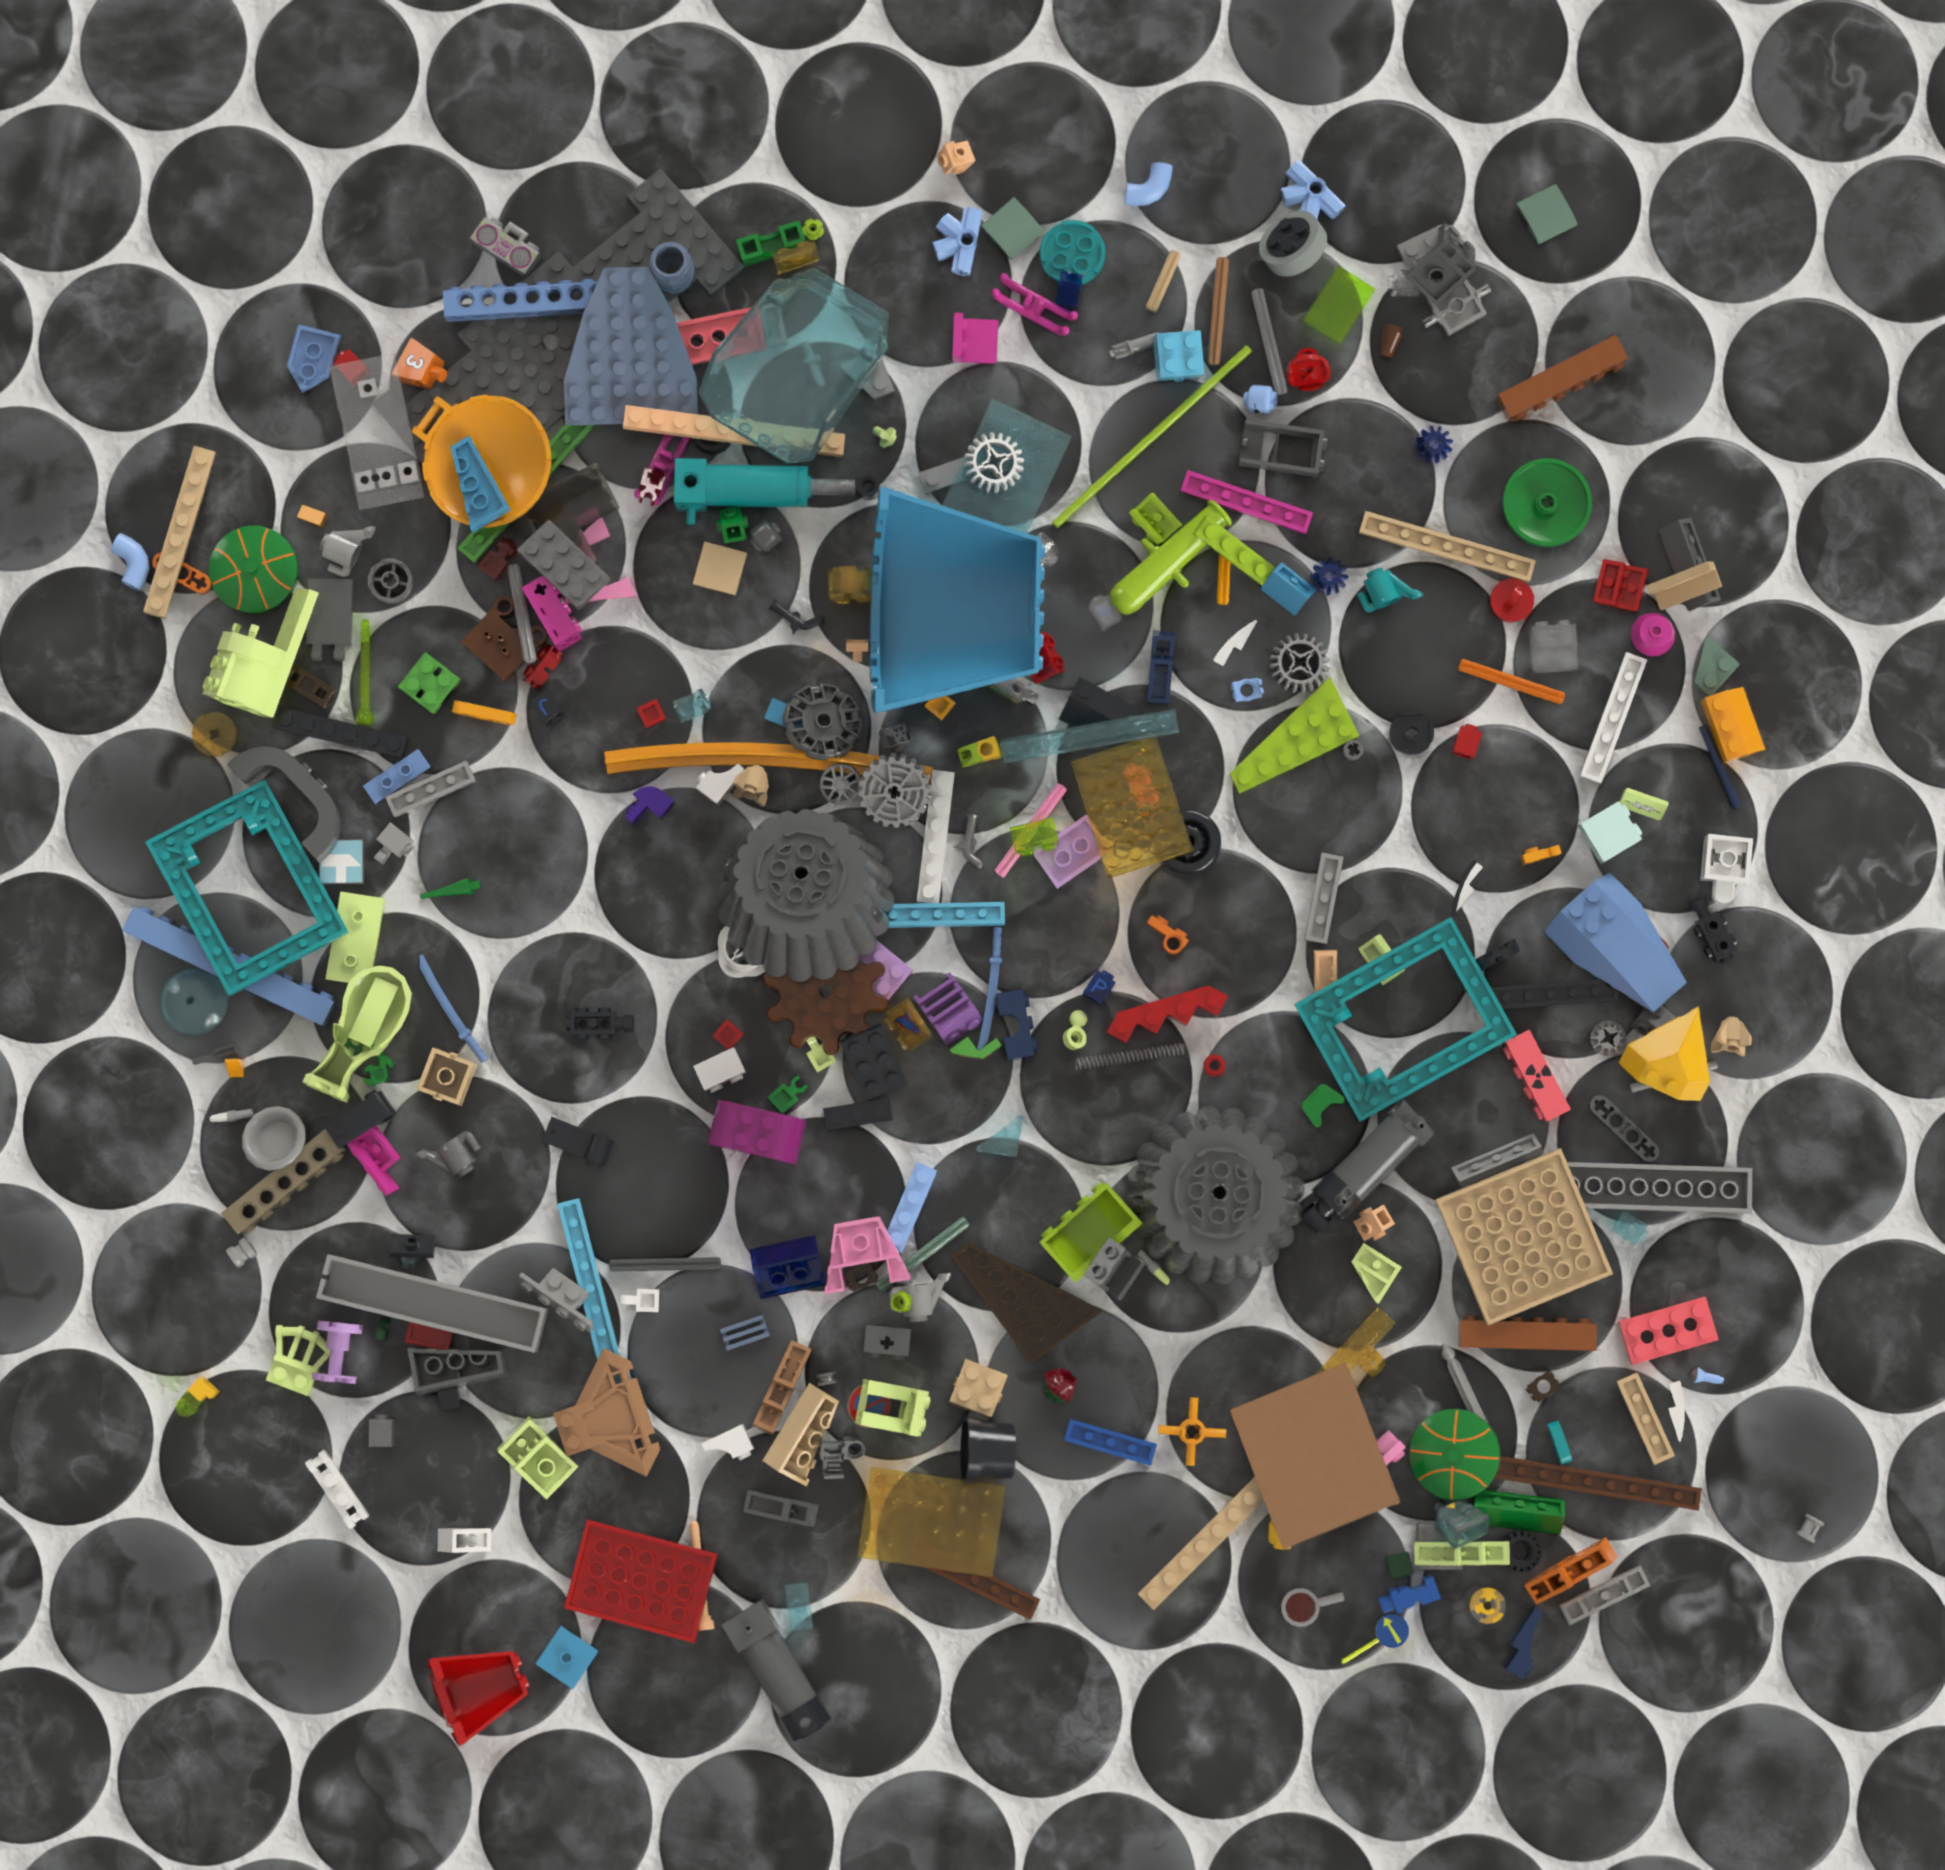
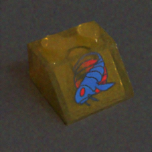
M906 997L886 1012L888 1018L885 1021L891 1031L897 1030L900 1035L897 1040L904 1050L908 1048L911 1052L933 1038L932 1033L909 997Z

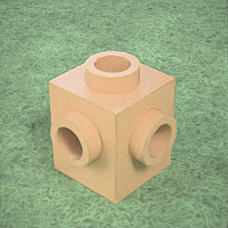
M950 141L945 143L937 154L938 164L942 167L944 174H961L975 162L968 141L959 143Z
M1385 1205L1374 1210L1369 1207L1359 1213L1360 1218L1353 1221L1364 1241L1373 1237L1374 1241L1386 1235L1384 1230L1395 1224Z

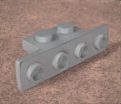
M554 1268L550 1270L540 1284L524 1273H520L518 1277L522 1290L529 1294L532 1292L542 1304L555 1308L559 1316L572 1320L579 1330H586L589 1333L593 1331V1322L577 1311L588 1298L589 1292Z

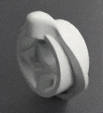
M725 926L718 937V961L723 973L734 978L756 977L765 973L763 964L756 966L737 963L744 960L741 948H737L733 953L734 956L731 959L729 958L727 948L729 945L728 931L730 928Z

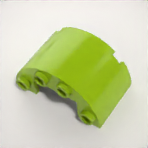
M1102 1182L1098 1183L1091 1190L1094 1194L1090 1198L1085 1195L1076 1203L1079 1208L1073 1213L1071 1210L1067 1211L1060 1218L1061 1224L1055 1229L1050 1226L1041 1234L1043 1239L1039 1243L1075 1283L1084 1276L1108 1238L1120 1244L1142 1224L1140 1219L1107 1182L1105 1184Z

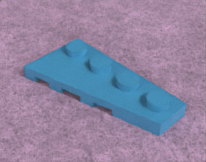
M468 436L450 448L456 473L460 481V489L465 501L464 505L468 514L470 529L474 533L508 513L511 509L472 438Z

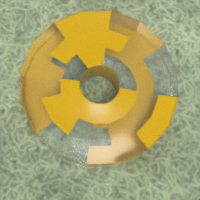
M1484 1587L1473 1593L1469 1601V1609L1472 1616L1479 1622L1492 1624L1502 1618L1505 1613L1506 1603L1499 1591L1490 1587ZM1486 1601L1491 1603L1489 1610L1484 1609L1483 1605Z

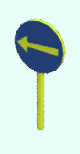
M1397 1614L1383 1616L1376 1625L1375 1634L1377 1638L1342 1659L1341 1662L1345 1664L1378 1642L1388 1648L1402 1646L1409 1636L1407 1622Z

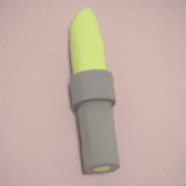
M1141 1250L1136 1256L1146 1263L1145 1266L1165 1285H1168L1170 1279L1156 1261H1153Z

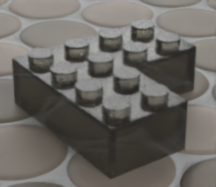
M596 462L546 487L538 501L524 516L533 534L546 521L550 520L596 565H599L581 528L620 507Z

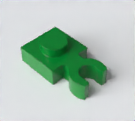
M799 1076L792 1079L790 1087L783 1083L767 1097L770 1104L780 1114H784L799 1100L795 1096L796 1094H802L807 1089V1085H804L802 1088L795 1086V1082L800 1078Z

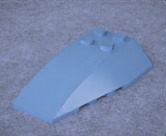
M1611 873L1592 882L1559 912L1544 931L1574 964L1589 971L1596 978L1605 981L1612 988L1621 991L1653 1013L1687 983L1641 903Z

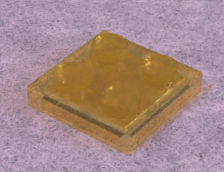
M804 241L799 243L796 248L778 250L773 255L777 274H781L819 261V255L815 241L811 243L810 241Z

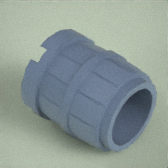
M664 242L653 250L649 269L660 289L676 294L690 287L695 276V269L689 252L676 242ZM669 267L679 268L676 273L667 274Z

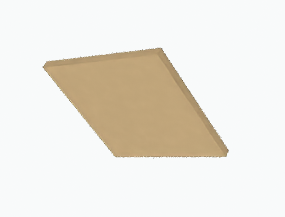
M1561 1148L1435 1199L1487 1326L1613 1274Z

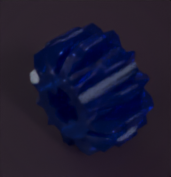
M1429 426V432L1422 429V436H1417L1416 441L1420 444L1416 445L1415 449L1418 451L1423 450L1419 457L1428 456L1426 459L1427 463H1430L1431 459L1434 458V462L1437 464L1440 461V457L1446 460L1448 457L1446 453L1452 452V448L1448 445L1453 443V439H1446L1449 435L1448 431H1445L1443 434L1440 433L1442 430L1441 426L1437 428V431H1434L1433 426ZM1432 440L1436 441L1435 444L1439 443L1436 449L1433 448V445L1430 447Z
M1331 557L1328 558L1327 564L1321 559L1319 561L1320 566H1313V570L1317 573H1311L1310 578L1317 579L1312 583V586L1320 585L1318 593H1322L1323 589H1327V596H1330L1331 589H1333L1335 594H1338L1340 592L1338 587L1345 588L1346 584L1343 581L1348 580V575L1342 574L1347 570L1346 566L1339 568L1340 560H1337L1335 565L1332 564L1333 559ZM1327 572H1331V576H1335L1332 578V581H1327V577L1324 578Z

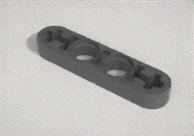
M1602 1095L1591 1098L1588 1105L1590 1112L1644 1162H1652L1658 1158V1146L1608 1098ZM1595 1100L1598 1102L1602 1100L1604 1102L1602 1106L1607 1111L1610 1107L1613 1109L1612 1112L1607 1114L1605 1119L1602 1117L1605 1112L1601 1109L1597 1111L1594 1109L1596 1106ZM1612 1115L1621 1117L1622 1123L1619 1127L1611 1126L1609 1120ZM1629 1130H1634L1638 1134V1140L1635 1143H1630L1626 1139V1133ZM1643 1139L1646 1140L1643 1145L1646 1148H1653V1157H1645V1150L1642 1147H1639L1637 1150L1635 1146L1640 1144Z

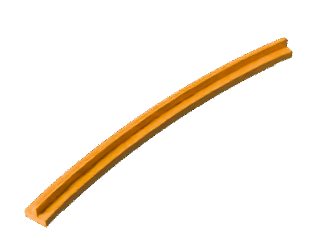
M688 743L604 752L608 775L676 767L735 766L737 763L740 766L758 765L825 771L831 765L843 763L852 766L860 776H863L866 767H870L871 761L874 759L879 761L880 756L850 751L837 759L831 757L827 758V761H821L805 756L806 753L800 749L797 751L792 745L770 743ZM923 765L925 767L924 774H929L931 779L933 767ZM840 767L834 768L835 773H841ZM843 768L844 774L852 772L849 769Z

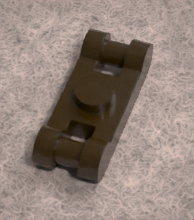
M295 663L291 667L285 684L325 710L330 706L331 698L335 697L339 692ZM295 673L300 675L296 682L292 681ZM320 688L325 690L322 698L316 695Z

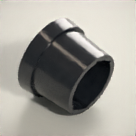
M965 1416L960 1437V1473L962 1483L976 1484L980 1480L1012 1479L1016 1460L1014 1425L980 1421L977 1417Z

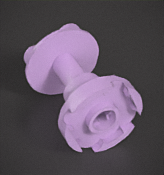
M329 1321L317 1322V1330L328 1331L326 1349H330L328 1374L312 1373L313 1380L356 1384L357 1377L341 1375L344 1351H349L350 1334H362L363 1325Z

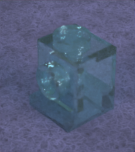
M1623 1211L1612 1227L1611 1232L1636 1245L1638 1241L1642 1243L1648 1234V1231L1645 1229L1648 1225ZM1630 1225L1636 1227L1635 1233L1629 1232L1628 1228Z

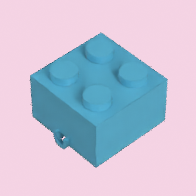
M1201 330L1157 333L1153 336L1157 381L1174 380L1175 382L1184 381L1183 379L1200 378L1204 375Z

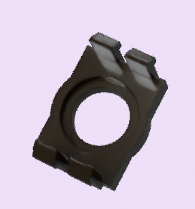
M866 1263L845 1272L844 1278L846 1281H849V1284H847L849 1289L855 1291L878 1281L877 1272L874 1273L873 1271L875 1269L874 1265ZM864 1270L867 1272L868 1279L865 1283H858L855 1280L857 1271Z
M1549 1370L1543 1375L1536 1377L1533 1382L1527 1385L1525 1390L1528 1394L1532 1393L1531 1398L1533 1401L1539 1403L1561 1388L1560 1383ZM1546 1380L1550 1383V1390L1547 1393L1538 1391L1537 1384L1539 1381Z

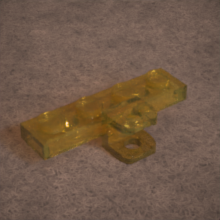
M1377 1307L1319 1369L1317 1374L1346 1362L1350 1372L1358 1365L1365 1373L1375 1377L1386 1366V1363L1381 1354L1373 1347L1396 1323ZM1371 1361H1376L1375 1364L1370 1365Z

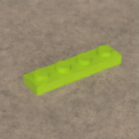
M1208 516L1203 517L1192 533L1259 585L1264 584L1275 568Z

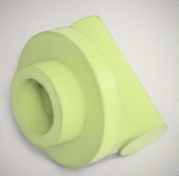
M878 426L873 428V433L881 438V447L886 448L895 442L897 436L895 435L896 430L893 427L888 428L886 431Z

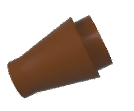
M1391 324L1385 325V329H1382L1380 355L1393 358V354L1404 335L1402 334L1403 328Z

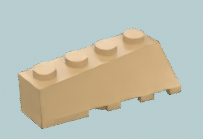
M809 1383L763 1461L778 1472L807 1487L810 1480L807 1476L810 1469H814L817 1461L814 1458L818 1447H820L819 1439L823 1438L825 1429L830 1427L839 1401Z

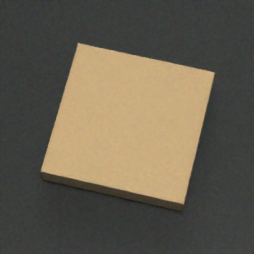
M704 541L693 585L736 596L747 553Z

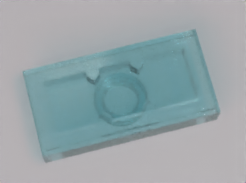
M808 1582L785 1585L790 1630L813 1628Z

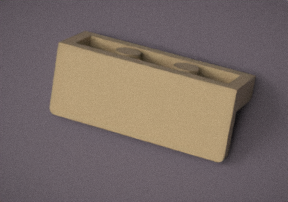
M1707 561L1646 586L1649 594H1655L1660 610H1665L1721 588L1722 584L1714 562Z

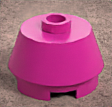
M1654 612L1646 613L1634 622L1631 629V639L1639 652L1647 656H1659L1666 653L1672 647L1675 640V629L1672 622L1666 616Z

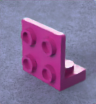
M954 313L953 362L996 364L998 320L964 319L963 313Z

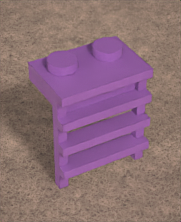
M950 972L946 974L949 979L922 998H919L917 995L913 997L946 1046L957 1042L961 1036L970 1030L976 1029L983 1022L978 1010ZM955 986V989L928 1008L925 1007L926 1004ZM960 995L963 997L935 1017H932V1014Z

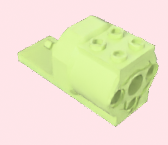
M311 589L294 590L274 646L255 639L259 626L251 624L248 636L239 634L241 625L237 623L233 624L231 629L233 632L223 631L217 647V656L213 657L210 664L212 668L210 675L205 678L203 683V694L226 705L257 716L273 718L319 593Z

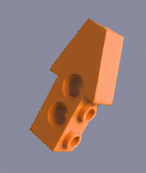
M1605 1537L1576 1554L1564 1558L1528 1580L1524 1586L1537 1605L1611 1565L1618 1556Z

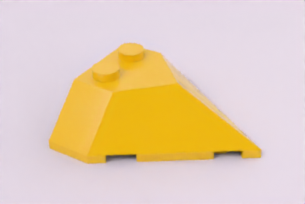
M1699 1006L1692 1009L1691 1012L1681 1017L1678 1016L1648 1032L1642 1038L1629 1042L1619 1060V1064L1637 1081L1678 1100L1700 1101L1710 1083V1075L1708 1072Z

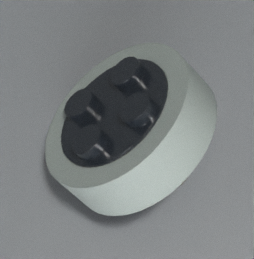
M1307 211L1291 212L1278 218L1267 228L1261 238L1259 252L1262 259L1275 274L1279 276L1297 275L1311 268L1321 257L1326 248L1327 234L1313 214Z

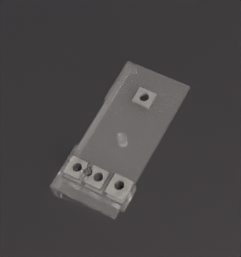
M395 353L329 366L359 510H369V508L425 498ZM366 384H370L372 386V390L370 392L364 391V386ZM406 468L412 469L410 475H405ZM389 472L391 474L390 479L384 480L383 474ZM375 474H378L380 476V479L377 482H373L372 477ZM364 476L369 478L367 484H362L361 482Z

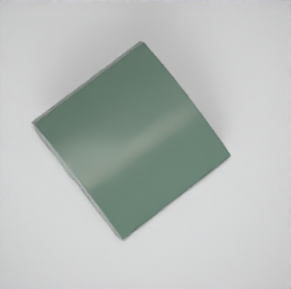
M1556 184L1517 203V209L1527 222L1528 230L1538 244L1577 226V221Z
M1015 197L1010 199L981 225L994 243H997L1009 260H1013L1045 232Z

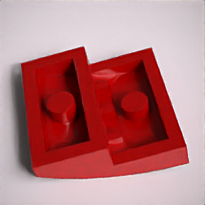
M1603 559L1593 602L1620 610L1639 613L1649 570L1629 566L1624 562Z

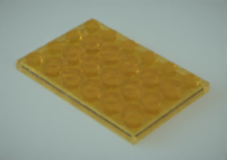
M1155 734L1071 762L1108 879L1193 851Z
M871 1467L858 1558L993 1577L1005 1486L979 1482L976 1484H963L962 1480Z

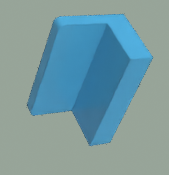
M1282 562L1261 587L1264 593L1294 616L1316 591L1312 585Z

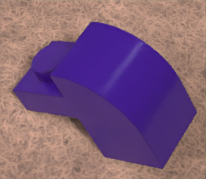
M644 787L633 793L638 802H633L627 808L625 818L634 825L645 811L649 809L662 820L676 803L662 790L656 787Z

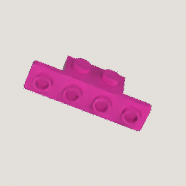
M377 1125L347 1144L351 1153L357 1157L363 1165L365 1172L372 1177L378 1189L387 1196L399 1189L386 1170L401 1157Z

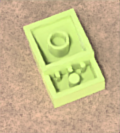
M529 1416L497 1448L498 1453L546 1499L578 1468V1465L566 1455L565 1451Z

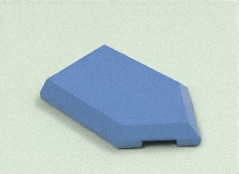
M298 324L287 368L302 393L330 377L341 335Z

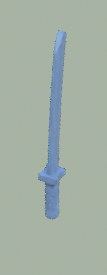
M993 927L992 958H990L989 962L991 964L989 987L977 1047L978 1051L988 1042L994 1013L1000 964H1002V958H1000L1001 927Z
M420 955V969L440 1005L458 1031L459 1038L466 1041L481 1063L485 1062L488 1059L487 1055L472 1037L471 1030L465 1027L455 1012L424 955Z

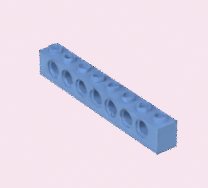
M583 279L580 283L562 280L559 281V284H550V282L543 281L537 282V285L529 286L527 283H516L512 287H506L504 284H495L492 286L493 288H484V286L480 285L471 286V289L450 287L448 290L443 291L444 317L447 322L583 314L597 282H594L593 279ZM575 292L583 294L582 298L577 301L572 300L571 297ZM554 293L561 295L560 299L556 302L549 300L550 296ZM531 295L539 296L535 303L527 302L528 297ZM509 296L516 297L515 303L511 305L506 304L505 301ZM488 297L494 298V303L490 306L483 304L484 300ZM472 299V304L469 307L461 306L462 301Z

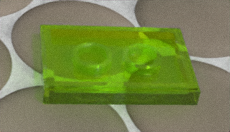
M1338 266L1303 319V322L1340 345L1376 289Z

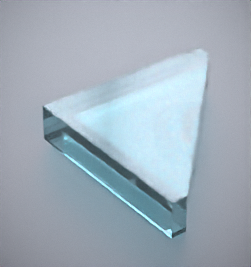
M1023 1116L1017 1117L977 1146L976 1151L1017 1158Z

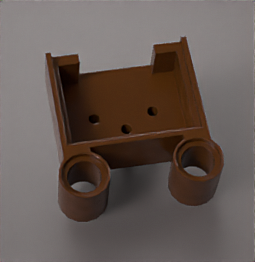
M500 596L495 600L494 607L461 643L506 684L525 664V661L523 660L519 634L502 620L510 619L515 615L513 601L507 596ZM509 603L511 605L509 611L500 612L501 604ZM537 625L531 627L532 636L536 632H541L543 638L539 642H534L535 652L548 643L547 633L541 626Z

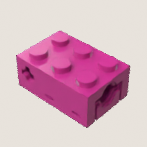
M543 576L522 587L558 651H562L582 639L579 633L583 630L574 616L569 617L568 614L572 611L563 597L558 598L557 595L560 592Z

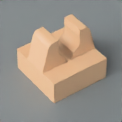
M869 639L847 640L846 652H853V662H862V652L869 651Z

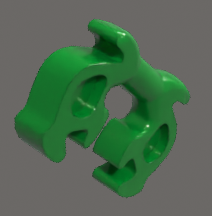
M347 1039V1042L344 1044L347 1049L349 1047L355 1049L353 1055H358L362 1052L363 1045L355 1046L351 1043V1039ZM383 1051L376 1055L378 1066L369 1065L364 1070L365 1072H370V1079L363 1078L364 1082L370 1087H375L376 1084H381L388 1080L387 1065L394 1068L393 1061Z

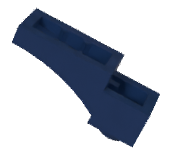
M1153 631L1147 702L1169 704L1175 632Z
M1534 1605L1509 1642L1516 1650L1504 1666L1505 1669L1520 1679L1524 1676L1528 1677L1534 1668L1532 1665L1534 1660L1530 1658L1531 1643L1536 1626L1544 1613Z

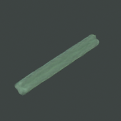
M961 1217L906 1259L904 1264L908 1272L910 1273L969 1227L967 1220ZM889 1274L876 1282V1286L881 1292H885L895 1284L890 1283Z

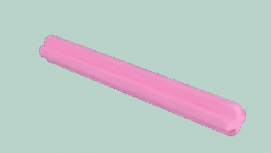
M1059 783L1055 785L996 867L995 873L1002 878L1006 876L1066 793L1064 786Z

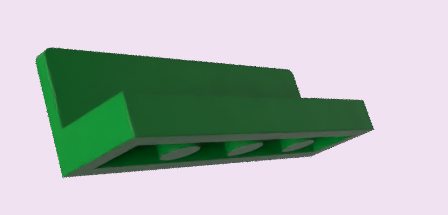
M1483 1490L1474 1496L1473 1511L1477 1509L1480 1512L1472 1515L1471 1519L1474 1520L1484 1514L1488 1516L1474 1524L1561 1534L1565 1520V1500L1489 1490Z

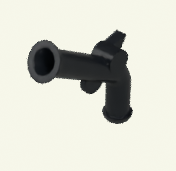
M776 599L768 609L775 611L791 623L790 627L793 635L798 629L809 630L824 623V618L821 615H817V617L808 621H802L799 612L791 613L781 606Z

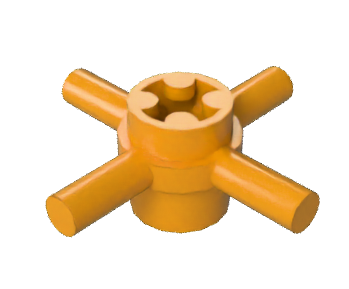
M1194 1397L1189 1398L1188 1419L1184 1420L1180 1426L1158 1425V1434L1179 1435L1181 1440L1187 1444V1466H1195L1196 1445L1202 1442L1204 1437L1226 1438V1429L1205 1428L1203 1423L1197 1419L1199 1398ZM1190 1425H1194V1428L1199 1431L1193 1438H1189V1435L1186 1433V1429Z

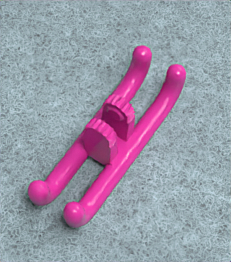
M1005 273L1000 275V280L1006 287L1026 298L1022 306L1000 293L999 289L995 288L992 290L991 295L996 301L1058 335L1066 336L1069 334L1070 330L1067 326L1057 325L1041 316L1046 308L1067 320L1074 321L1078 318L1076 311L1071 312L1016 283Z
M664 434L648 467L649 469L666 473L660 496L657 495L654 506L659 505L675 474V458L683 457L691 438L682 437L673 455L666 451L673 435ZM639 488L635 490L634 496L639 499L642 490H639Z

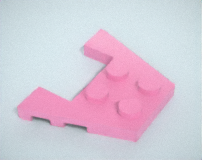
M601 517L573 541L596 565L597 562L590 545L611 537L603 518ZM627 577L608 586L605 585L588 602L627 597L634 598L636 594Z
M880 1216L834 1225L825 1294L847 1291L843 1267L883 1260L887 1262L890 1283L911 1280V1275Z

